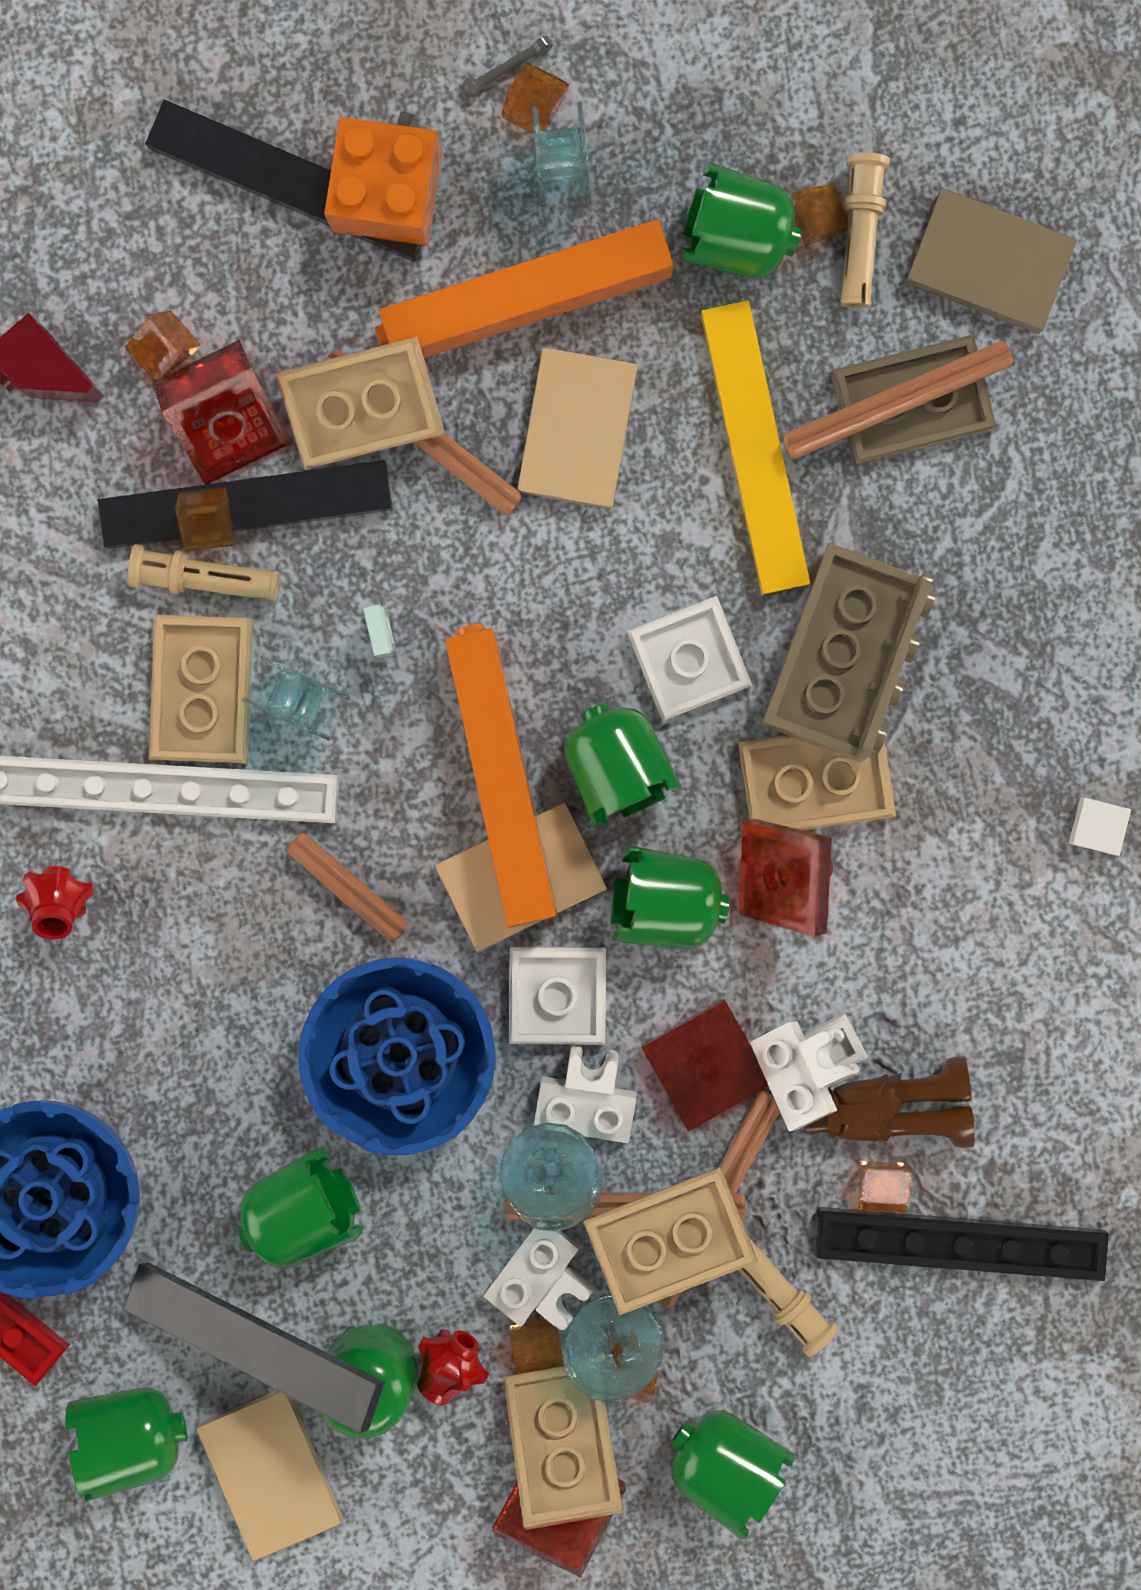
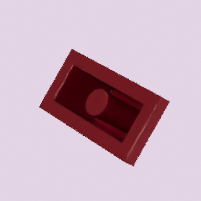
M29 312L0 337V383L10 393L17 388L29 398L96 403L105 397L47 329Z

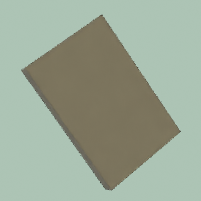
M942 188L937 196L905 283L1040 334L1045 327L1077 239Z
M974 335L832 370L831 377L839 409L841 410L976 352L977 347ZM980 379L848 436L847 441L854 466L994 431L997 426L985 379Z

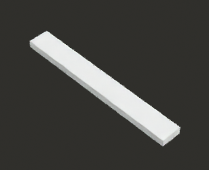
M0 756V804L322 823L337 822L339 775Z

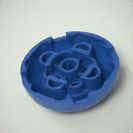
M402 957L383 958L361 964L333 981L321 993L304 1022L298 1051L301 1082L305 1094L318 1117L335 1134H340L347 1140L363 1147L362 1149L384 1155H410L436 1148L458 1135L475 1118V1115L483 1105L493 1081L496 1061L495 1040L489 1018L482 1004L470 988L458 977L435 964ZM413 1012L422 1013L427 1019L426 1028L421 1032H413L408 1029L406 1019L409 1014ZM364 1026H375L379 1030L380 1040L377 1044L366 1045L361 1041L360 1031ZM397 1043H401L402 1048L407 1046L409 1056L403 1060L396 1059L391 1052L392 1046ZM426 1059H433L440 1066L439 1075L433 1079L424 1078L419 1071L420 1063ZM385 1072L393 1079V1087L387 1092H380L375 1089L373 1085L375 1074Z
M49 1100L27 1101L5 1107L0 1110V1292L25 1299L75 1293L104 1275L122 1255L133 1235L140 1206V1185L134 1161L117 1133L102 1119L83 1108ZM38 1150L46 1153L48 1162L52 1164L49 1169H40L35 1165L34 1155ZM73 1183H85L90 1191L89 1198L79 1199L75 1197L72 1192ZM43 1187L50 1191L51 1200H47L42 1195ZM15 1188L20 1191L19 1207L9 1206L6 1197L7 1189ZM54 1218L60 1223L61 1232L58 1236H47L43 1232L42 1223L45 1219Z

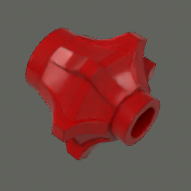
M50 866L44 869L42 874L29 871L23 875L26 890L16 894V902L19 907L29 913L32 930L36 935L44 939L57 940L68 936L72 931L75 919L86 914V907L83 904L94 895V887L92 883H83L74 879L69 868Z
M441 1329L437 1338L432 1339L423 1336L419 1342L418 1348L422 1356L421 1376L417 1381V1387L428 1401L437 1405H446L453 1396L458 1395L461 1391L467 1392L470 1386L486 1382L489 1372L484 1369L478 1359L479 1345L471 1334L458 1330L452 1335L448 1330Z

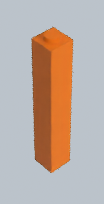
M656 219L378 309L383 324L374 328L380 346L418 336L423 357L426 358L670 279L674 264L660 220Z
M483 624L463 626L455 630L456 636L446 638L445 643L507 927L512 928L557 918L559 916L497 635L493 628L484 630Z

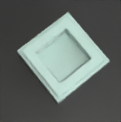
M380 604L363 608L374 656L378 659L395 656L396 647L387 610Z

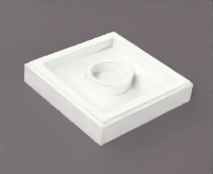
M717 596L627 631L661 721L752 686Z
M510 946L509 1044L605 1045L606 947Z

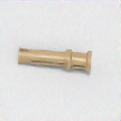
M868 152L853 153L846 157V166L850 168L848 196L843 198L842 204L844 212L848 214V231L840 306L849 307L850 304V308L855 309L870 308L872 304V279L878 216L882 215L886 209V199L882 198L884 170L890 167V158L888 156Z
M135 544L129 558L128 585L131 588H138L140 584L169 588L172 594L184 593L185 589L188 588L276 602L280 584L279 571L271 572L234 565L190 560L189 555L185 554L184 551L176 550L172 555L145 551L143 545Z
M750 1239L758 1262L739 1269V1271L774 1309V1320L778 1325H786L803 1344L802 1351L808 1357L815 1355L835 1337L839 1326L834 1321L828 1322L810 1302L811 1295L806 1290L796 1289L780 1273L779 1269Z

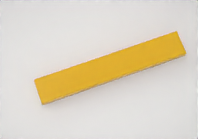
M747 300L702 310L701 319L761 595L809 586V574L750 302Z

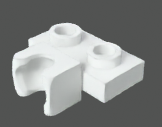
M793 1021L750 1042L789 1132L798 1130L836 1112V1106L827 1088L833 1087L859 1073V1066L855 1063L846 1066H836L831 1060V1049L844 1039V1033L837 1028L825 1030L805 1040L798 1022Z
M572 1045L566 1080L541 1077L533 1128L629 1143L637 1093L635 1091L614 1088L619 1062L618 1053L614 1050H609L600 1068L589 1069L582 1062V1047L580 1045Z
M540 1220L483 1297L520 1327L536 1308V1311L556 1328L565 1330L571 1323L573 1316L563 1306L562 1295L566 1293L572 1294L578 1299L585 1301L595 1291V1288L573 1268H567L581 1246L548 1220Z

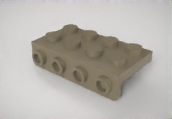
M828 543L761 725L858 762L868 758L871 752L878 754L884 744L889 726L882 724L888 706L896 707L904 688L905 681L898 678L904 661L912 662L921 640V636L914 633L920 616L928 617L936 599L937 591L930 588L934 575L924 572L921 576H917Z

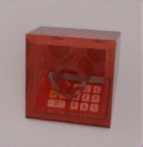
M240 339L152 382L161 412L204 484H210L292 444Z

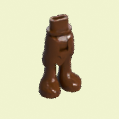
M965 1056L948 1058L941 1073L929 1077L900 1080L902 1073L892 1076L885 1074L874 1079L848 1082L834 1088L833 1091L828 1087L827 1089L837 1111L806 1125V1134L827 1132L829 1139L835 1138L838 1135L850 1141L873 1142L878 1140L888 1141L890 1137L902 1135H935L947 1137L955 1147H974V1116L969 1104L955 1105L935 1111L897 1113L901 1103L971 1101L972 1092Z

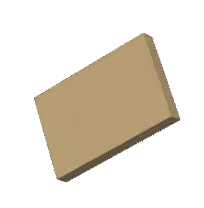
M418 336L276 374L304 469L440 436L445 433Z
M542 348L517 491L522 494L612 510L638 364Z
M154 615L149 760L248 763L253 619Z
M789 735L737 743L751 838L896 817L885 741L878 754L871 752L870 756L862 762Z
M564 802L537 815L557 912L559 913L607 890L566 803ZM489 840L483 841L435 865L476 952L538 923L534 922L512 928L507 927Z
M721 1167L583 1221L619 1316L758 1262Z
M595 1360L503 1377L525 1530L623 1513L599 1361Z
M276 1390L198 1424L196 1430L252 1561L342 1524L343 1515L292 1397Z

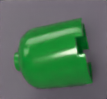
M708 162L703 170V176L710 177L709 183L705 190L696 188L683 230V235L691 238L690 247H682L680 249L679 259L691 264L746 278L759 279L768 276L779 267L784 255L793 257L800 240L801 228L794 226L795 208L792 199L784 189L774 184Z
M607 703L597 705L580 715L583 723L575 727L566 739L564 747L566 760L593 827L606 825L608 823L606 814L609 816L621 811L625 818L666 799L662 790L664 788L666 791L672 792L681 789V784L650 722L643 713L636 709L622 707L610 710Z
M626 846L621 856L622 862L629 863L625 879H615L612 896L610 924L620 925L617 932L614 931L612 941L677 949H696L704 945L715 932L717 923L724 924L726 922L729 911V896L722 894L721 881L716 869L708 862L697 858L641 847Z
M317 1148L260 1179L245 1192L240 1206L241 1225L238 1227L239 1238L247 1251H254L269 1266L287 1269L300 1265L358 1239L363 1233L362 1226L354 1224L353 1214L361 1211L354 1188L343 1168L333 1172L325 1161L330 1156L327 1150Z
M379 1323L377 1326L363 1325L347 1328L334 1339L327 1353L384 1381L385 1384L368 1431L358 1433L324 1414L323 1416L336 1431L350 1438L370 1439L388 1432L401 1421L407 1410L418 1378V1366L414 1356L415 1351L401 1332L386 1324Z
M150 1387L135 1388L70 1401L66 1407V1430L76 1428L78 1450L68 1453L77 1492L79 1496L84 1495L85 1501L157 1482L167 1477L174 1470L178 1461L179 1442L187 1441L188 1439L183 1411L174 1413L169 1399L161 1391Z
M713 1410L703 1414L693 1425L685 1420L670 1443V1446L677 1450L671 1464V1477L675 1487L682 1495L740 1539H745L749 1534V1529L745 1525L747 1521L752 1518L760 1523L785 1483V1480L778 1476L782 1464L784 1463L790 1467L794 1462V1454L736 1415L725 1410Z

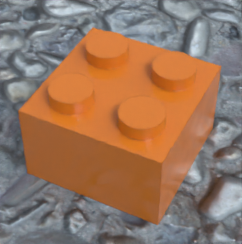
M339 116L324 213L332 232L428 246L443 153L438 131Z

